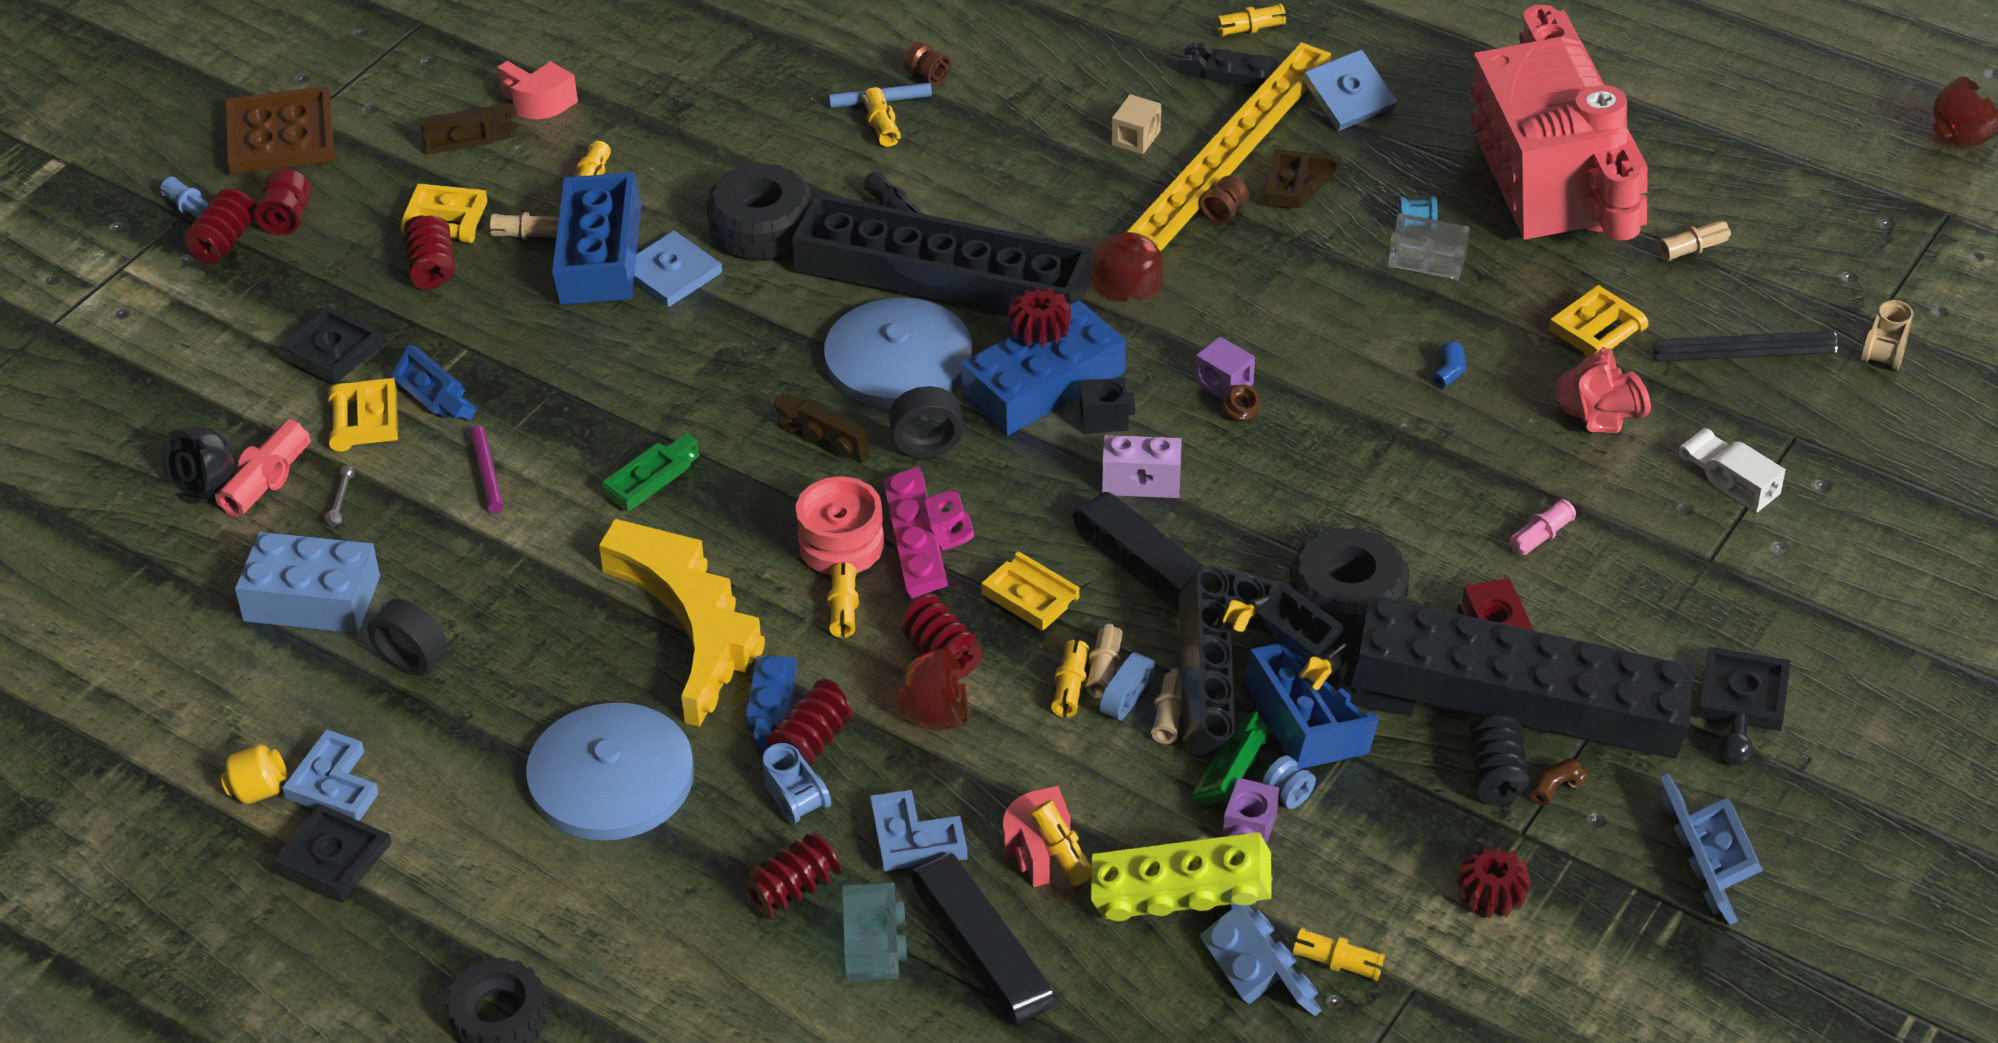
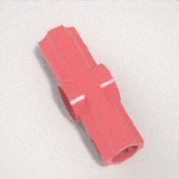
M288 419L259 448L250 446L245 449L238 461L237 472L215 494L217 504L225 510L226 514L238 518L241 514H245L268 488L278 490L282 487L288 477L289 465L311 443L309 433L302 428L300 423Z

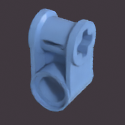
M787 743L774 744L766 749L763 754L765 788L778 804L782 814L790 824L793 825L800 822V816L819 807L824 810L831 806L830 795L824 782L818 774L813 772L798 749Z

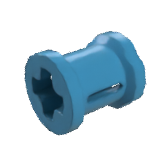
M1399 197L1398 219L1400 229H1406L1407 225L1437 227L1438 207L1436 197H1430L1429 200H1407L1406 197Z

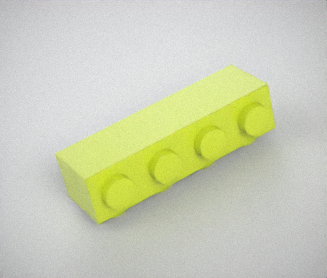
M1260 832L1092 854L1091 900L1104 920L1124 921L1131 916L1147 914L1165 916L1173 911L1187 909L1206 911L1215 906L1227 904L1246 906L1260 900L1271 899V852Z

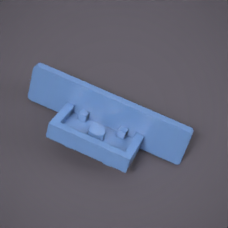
M1666 773L1660 776L1666 791L1660 793V797L1670 816L1677 814L1680 823L1674 825V829L1684 848L1686 849L1691 846L1695 854L1688 858L1698 880L1706 879L1709 889L1703 891V894L1714 915L1722 912L1730 925L1738 922L1724 889L1762 872L1763 869L1734 806L1727 797L1690 815L1685 801L1670 775Z
M1230 904L1232 909L1199 935L1236 991L1248 1004L1252 1003L1282 979L1301 1006L1314 1016L1322 1011L1313 998L1318 994L1317 989L1303 973L1296 974L1292 968L1296 959L1281 941L1278 943L1274 942L1269 935L1274 931V928L1259 910L1254 913L1249 905Z

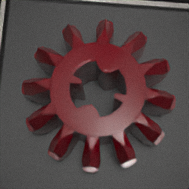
M1036 286L1033 292L1022 290L1020 297L1012 298L1009 313L1007 314L1008 325L1010 326V331L1014 334L1015 340H1024L1027 347L1034 343L1039 344L1043 349L1045 343L1049 342L1057 345L1059 338L1067 337L1071 321V309L1065 300L1064 294H1054L1052 288L1040 291Z
M1480 845L1476 855L1467 853L1462 866H1460V870L1457 871L1456 883H1458L1460 901L1470 903L1469 906L1472 913L1481 909L1484 910L1488 919H1490L1494 912H1499L1507 918L1511 909L1521 910L1531 886L1527 862L1518 861L1515 850L1506 854L1502 853L1499 845L1493 851H1488Z

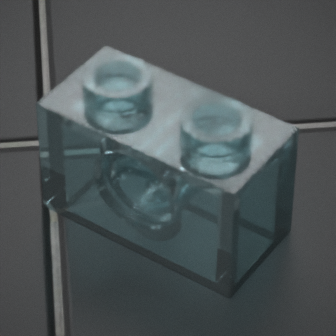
M895 883L842 886L847 982L899 979L898 961H907L906 934L897 935V926H905L904 900H895Z

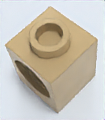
M1131 94L1112 117V145L1139 154L1145 153L1161 131V103Z

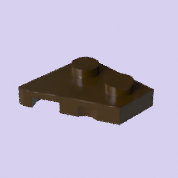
M1274 149L1264 205L1300 209L1340 171L1341 156Z

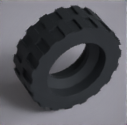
M499 957L496 960L489 958L481 963H474L468 966L467 970L463 973L460 972L455 977V982L450 984L447 990V1014L451 1032H453L457 1043H533V1040L542 1033L543 1024H546L547 1006L542 982L539 977H536L535 971L530 966L526 967L523 965V962L518 960L511 961L508 958ZM509 993L517 998L519 1003L517 1012L505 1020L484 1022L475 1014L477 1002L488 995Z

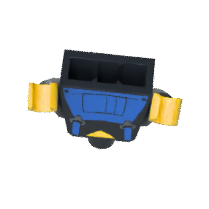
M1282 582L1273 594L1249 600L1245 604L1232 600L1222 619L1223 622L1235 624L1233 628L1240 632L1245 630L1249 620L1261 619L1272 639L1277 644L1288 642L1309 660L1299 674V678L1306 677L1313 681L1315 684L1312 688L1315 690H1319L1329 674L1343 666L1350 656V650L1344 643L1343 625L1285 582Z

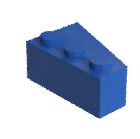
M1288 642L1251 649L1242 685L1266 723L1270 725L1272 733L1286 755L1292 757L1297 762L1299 769L1369 754L1379 718L1371 712L1364 714L1350 702L1351 695L1343 688L1337 691L1324 681L1320 689L1315 690L1312 688L1315 684L1313 681L1306 677L1299 678V674L1309 660Z

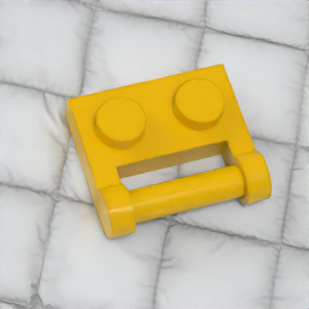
M418 183L401 221L402 236H405L404 226L406 221L412 217L420 215L438 216L445 221L461 222V224L448 223L451 238H459L460 242L473 243L476 227L488 201L486 190Z
M1597 285L1551 318L1549 331L1584 352L1585 357L1595 354V351L1602 349V347L1613 349L1630 335L1641 333L1648 327V319L1640 310ZM1615 320L1623 321L1621 325L1600 340L1593 337Z
M395 378L343 383L330 387L329 403L333 409V430L329 433V446L331 449L343 452L350 449L352 445L398 440L397 388ZM351 401H357L358 426L348 427V405Z

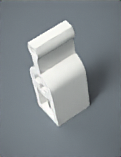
M1703 428L1679 447L1678 454L1684 460H1690L1703 468L1712 485L1755 513L1759 512L1781 494L1786 469L1742 442H1733L1729 445L1716 437L1710 429Z

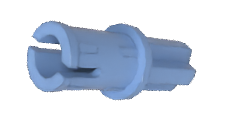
M176 177L166 178L160 186V189L164 190L160 192L161 195L175 203L178 210L183 214L187 215L190 213L198 218L209 204L202 199L199 190L188 188Z

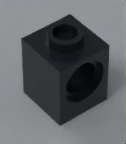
M1125 378L1080 381V414L1083 434L1129 431V415H1135V397L1133 392L1127 393Z

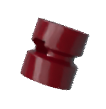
M286 168L276 169L271 172L254 210V218L258 225L265 231L275 235H290L295 232L300 225L304 210L312 193V187L308 179L301 173Z

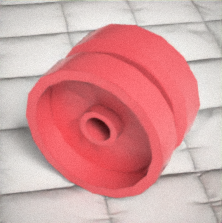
M844 476L831 477L811 484L800 494L796 503L800 556L809 567L822 574L831 575V568L835 564L841 563V575H845V562L852 564L856 568V573L870 568L880 558L884 548L882 505L879 494L871 485L856 478Z

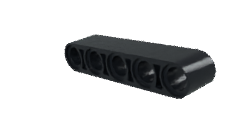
M1103 492L1073 512V522L1085 539L1179 613V591L1204 566L1202 563L1110 492Z
M950 852L911 871L912 881L917 894L1011 1025L1016 1026L1055 1007V998L1046 978L953 853Z

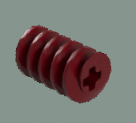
M227 188L219 191L207 208L193 222V225L186 230L184 238L188 250L203 262L210 264L219 263L220 257H224L229 253L230 248L236 244L237 239L244 234V230L250 227L251 221L255 220V202L248 195L236 189Z
M420 215L407 220L404 231L411 281L421 290H433L441 284L448 282L456 271L449 224L438 216Z
M923 595L908 607L901 622L902 633L907 639L911 640L914 647L919 649L926 659H929L931 664L940 671L944 678L959 680L977 667L983 657L982 648L977 646L978 640L976 636L968 632L967 627L959 622L955 614L950 613L946 605L940 603L936 595Z
M817 680L812 689L806 692L803 699L799 700L794 709L789 711L784 720L777 725L775 731L769 734L767 745L769 747L778 743L793 745L798 749L807 764L812 766L815 757L820 756L825 750L824 746L830 745L834 735L840 734L843 725L848 724L853 717L852 711L847 704L845 693L831 680Z
M814 832L808 833L804 836L802 842L795 841L791 843L789 850H779L775 855V859L766 858L762 861L760 867L753 866L749 868L746 873L747 892L758 911L767 920H771L774 918L772 904H775L781 911L788 910L787 895L795 903L801 902L803 897L800 887H803L807 893L814 894L817 890L814 879L816 878L823 886H827L831 882L828 870H831L836 875H841V867L829 843Z

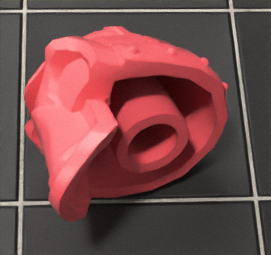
M1602 347V349L1595 351V354L1583 359L1576 368L1564 372L1558 378L1554 399L1557 400L1565 413L1581 418L1586 423L1584 427L1590 432L1618 433L1621 431L1623 418L1640 419L1647 417L1651 411L1649 394L1642 380L1633 371L1622 374L1621 369L1616 366L1611 348Z

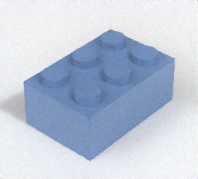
M259 532L235 587L243 621L359 633L380 578L374 544Z

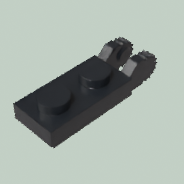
M1192 42L1186 45L1185 56L1181 58L1179 66L1185 74L1203 77L1205 80L1260 88L1278 68L1279 59L1264 55L1233 52L1227 49H1211L1206 43Z

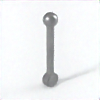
M348 465L343 466L340 470L342 479L332 510L325 514V521L332 527L342 521L339 511L348 482L355 476L354 469Z

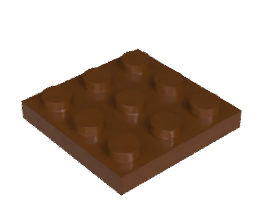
M329 86L226 98L227 154L230 174L335 161Z

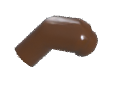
M1567 758L1544 769L1530 792L1531 800L1540 806L1548 805L1560 784L1567 781L1571 787L1581 785L1587 778V770L1580 766V761Z

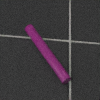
M475 425L470 429L471 439L488 511L495 514L503 510L502 498L485 428L481 425Z

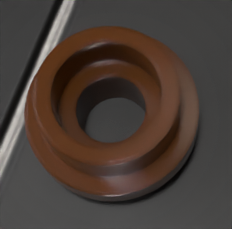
M1234 385L1223 396V408L1227 415L1234 420L1249 421L1259 411V395L1249 385ZM1235 400L1242 401L1245 409L1238 406Z

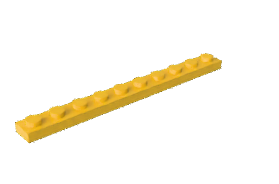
M1301 42L1127 231V243L1158 255L1199 210L1203 196L1208 191L1214 189V186L1222 177L1229 176L1304 94L1308 89L1302 79L1304 73L1331 61V53Z

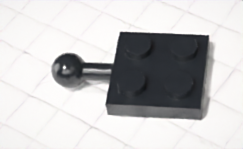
M1708 646L1698 717L1731 722L1730 734L1722 739L1719 747L1720 755L1726 763L1740 766L1751 759L1753 744L1747 737L1748 726L1781 731L1791 660Z

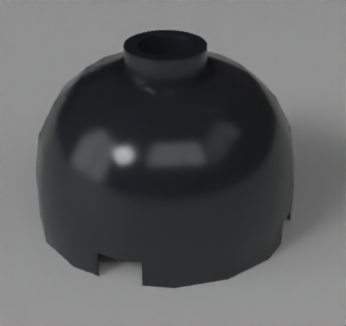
M203 425L172 430L168 434L172 435L171 439L165 441L162 446V464L168 483L176 482L178 488L183 491L176 493V495L188 504L200 503L214 498L215 494L234 475L236 461L234 449L218 431Z

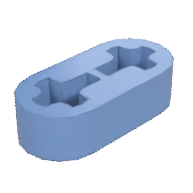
M1136 652L1132 653L1106 687L1100 703V712L1120 721L1123 720L1149 685L1155 668L1154 660Z

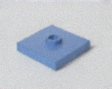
M1362 49L1306 71L1302 78L1337 131L1392 110L1397 104V100Z
M672 231L636 255L634 283L665 306L670 307L721 274L722 264L676 231Z

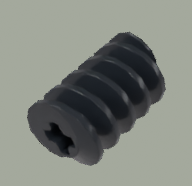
M1483 715L1477 717L1469 723L1477 794L1480 800L1488 805L1496 807L1507 805L1514 801L1518 794L1524 792L1530 783V777L1527 773L1528 764L1525 760L1526 751L1523 748L1524 738L1521 735L1522 725L1519 720L1506 715Z

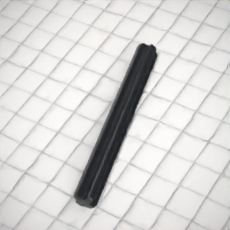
M1834 331L1657 339L1654 341L1653 354L1658 362L1826 354L1837 351L1838 338Z

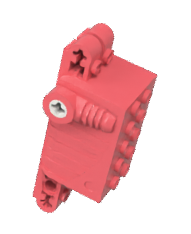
M1543 4L1531 6L1523 13L1524 31L1519 33V45L1474 53L1475 82L1470 83V93L1472 101L1476 105V111L1471 112V123L1474 132H1476V140L1524 240L1583 228L1590 231L1604 232L1609 238L1614 240L1632 239L1639 234L1640 226L1647 225V197L1645 194L1641 195L1642 193H1647V164L1627 128L1626 94L1616 87L1604 85L1565 10L1557 11L1554 7Z

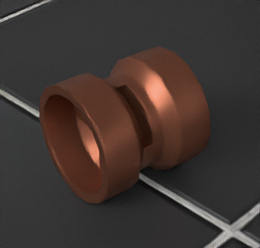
M918 41L908 49L904 59V68L915 76L921 75L923 81L931 83L932 86H937L947 78L951 69V59L940 51L934 52L933 47L927 43Z
M1226 175L1216 183L1214 189L1208 191L1201 199V209L1212 222L1216 224L1228 223L1236 211L1240 210L1249 200L1248 189L1238 178Z

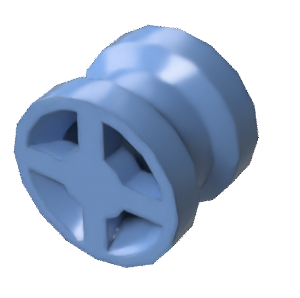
M1287 755L1275 761L1263 779V784L1279 787L1280 801L1288 809H1294L1301 805L1313 791L1316 778L1308 770H1300L1297 762Z

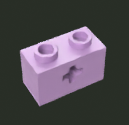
M1105 435L1102 493L1110 492L1115 496L1179 498L1182 438Z

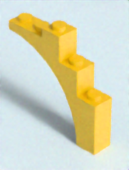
M615 519L599 544L603 573L629 581L654 595L674 613L687 631L694 648L691 674L681 696L684 722L700 727L707 713L714 711L718 702L719 691L724 683L728 684L734 670L747 673L753 660L757 656L762 655L765 637L760 632L759 618L734 612L736 598L732 596L730 579L706 573L708 562L703 556L702 540Z

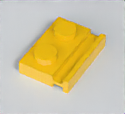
M1019 551L1015 553V559L1011 562L1006 561L981 583L984 596L1042 631L1068 609V604L1072 600L1076 602L1079 599L1078 586Z

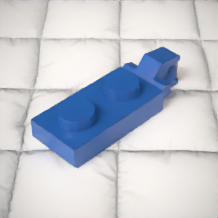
M408 345L390 377L395 378L397 383L433 413L442 415L445 418H450L452 414L456 418L461 417L471 421L477 408L469 400L462 397L465 389L461 386V383L418 347Z
M756 657L746 715L747 729H755L756 751L765 752L769 748L767 737L771 732L775 731L777 725L791 711L797 675V657Z

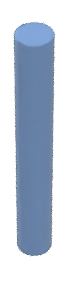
M931 83L881 88L886 102L932 96ZM866 90L830 94V108L864 104L862 95H866Z

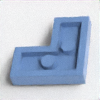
M326 729L283 786L285 799L317 809L322 804L359 821L379 794L376 783L349 774L364 754L362 741Z
M912 790L870 796L883 871L922 866L950 852L959 860L968 859L967 845L960 816L918 822Z

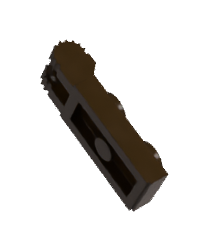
M512 103L494 104L489 109L485 107L419 118L425 154L493 144V141L517 136L519 134L517 123H514V121L500 122L515 117L516 106L512 105Z
M783 393L774 400L776 412L780 414L777 419L778 424L783 430L786 429V432L790 434L802 432L810 441L820 442L832 448L840 456L850 457L861 464L870 455L864 427L807 399L803 400L789 393Z

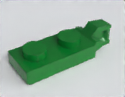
M686 433L670 445L656 443L604 480L601 484L602 493L625 511H631L691 466V463L700 456L698 440L689 433Z
M1258 711L1245 714L1234 735L1216 752L1192 794V798L1201 808L1218 802L1223 804L1230 801L1237 779L1242 778L1245 772L1255 763V755L1261 745L1266 744L1271 732L1270 725L1264 721Z

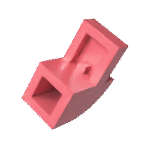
M509 61L497 67L501 94L513 101V105L516 106L517 116L527 119H545L562 113L578 102L574 74L551 61L532 74Z
M1059 786L1032 791L1018 797L1010 804L1004 814L1003 844L1005 859L1016 857L1020 871H1028L1033 887L1050 884V857L1046 849L1048 844L1028 813L1041 803L1052 799L1061 818L1070 830V815Z

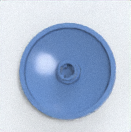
M914 298L881 299L863 304L849 311L833 325L824 345L825 367L832 383L846 396L862 404L890 409L893 402L901 394L916 387L934 386L943 388L950 393L953 392L962 383L961 362L972 357V341L970 333L962 320L950 310L938 304Z
M604 703L576 710L548 727L531 749L526 766V777L531 801L538 813L549 824L575 837L606 841L642 834L670 818L681 807L690 792L694 778V764L691 746L686 735L666 715L637 704Z

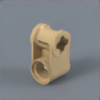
M1898 300L1882 303L1873 327L1868 332L1861 361L1867 362L1870 359L1892 365L1893 370H1899L1913 317V311L1908 304Z

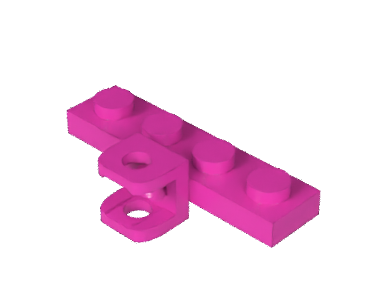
M919 466L884 478L883 482L908 594L912 599L948 586L940 547L942 551L962 545L974 537L971 518L968 512L963 510L959 493L957 491H947L928 497L924 475ZM953 505L950 511L941 512L944 506ZM954 526H963L959 532H950Z

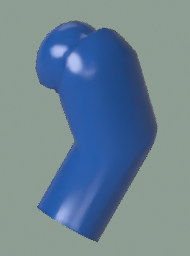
M1456 341L1443 343L1438 349V354H1443L1440 360L1444 362V366L1431 375V380L1439 389H1444L1466 371L1465 351Z

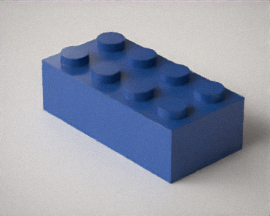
M634 172L564 177L552 270L560 305L632 299L642 205Z
M1080 300L1069 305L1071 321L1067 337L1059 338L1057 345L1048 342L1045 343L1043 349L1039 344L1035 343L1027 347L1024 340L1017 341L1014 335L961 362L962 396L1006 436L1079 398L1080 381L1111 379L1125 373L1126 339Z

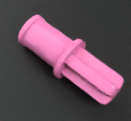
M1559 499L1542 514H1534L1529 519V524L1511 536L1509 544L1512 546V551L1516 555H1526L1542 542L1552 541L1558 530L1575 519L1576 511L1573 505L1565 499Z

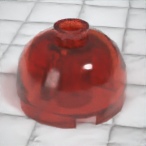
M1960 76L1946 86L1936 97L1933 108L1935 119L1933 128L1939 138L1943 141L1948 139L1954 145L1965 148L1977 147L1998 135V112L1989 97L1982 101L1976 93L1981 87L1968 77Z
M1133 232L1115 234L1104 240L1094 256L1093 278L1095 280V287L1105 297L1119 302H1127V296H1139V301L1158 293L1164 283V259L1156 243L1147 236Z
M949 647L928 651L914 658L904 672L903 686L897 688V697L903 711L909 710L915 722L923 728L933 731L965 726L964 723L968 722L969 705L965 683L959 684L954 672L961 669L953 651Z

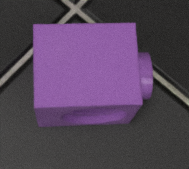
M1221 336L1209 346L1203 347L1196 355L1195 383L1223 399L1226 391L1234 385L1245 384L1252 386L1254 384L1255 356Z
M1238 778L1224 814L1223 837L1260 832L1267 845L1277 817L1279 787Z

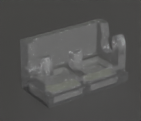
M1399 213L1396 222V232L1392 233L1388 266L1459 280L1467 257L1470 227Z

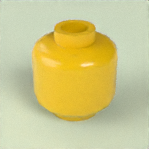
M256 744L229 755L226 760V772L221 773V782L227 795H235L241 803L248 805L277 795L282 789L283 781L287 779L286 766L280 753L276 749L270 750L263 744Z

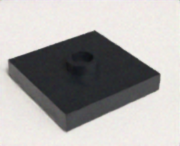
M327 306L278 347L280 358L335 385L384 343L383 333Z
M320 804L273 858L270 864L272 872L342 903L392 842L390 834Z

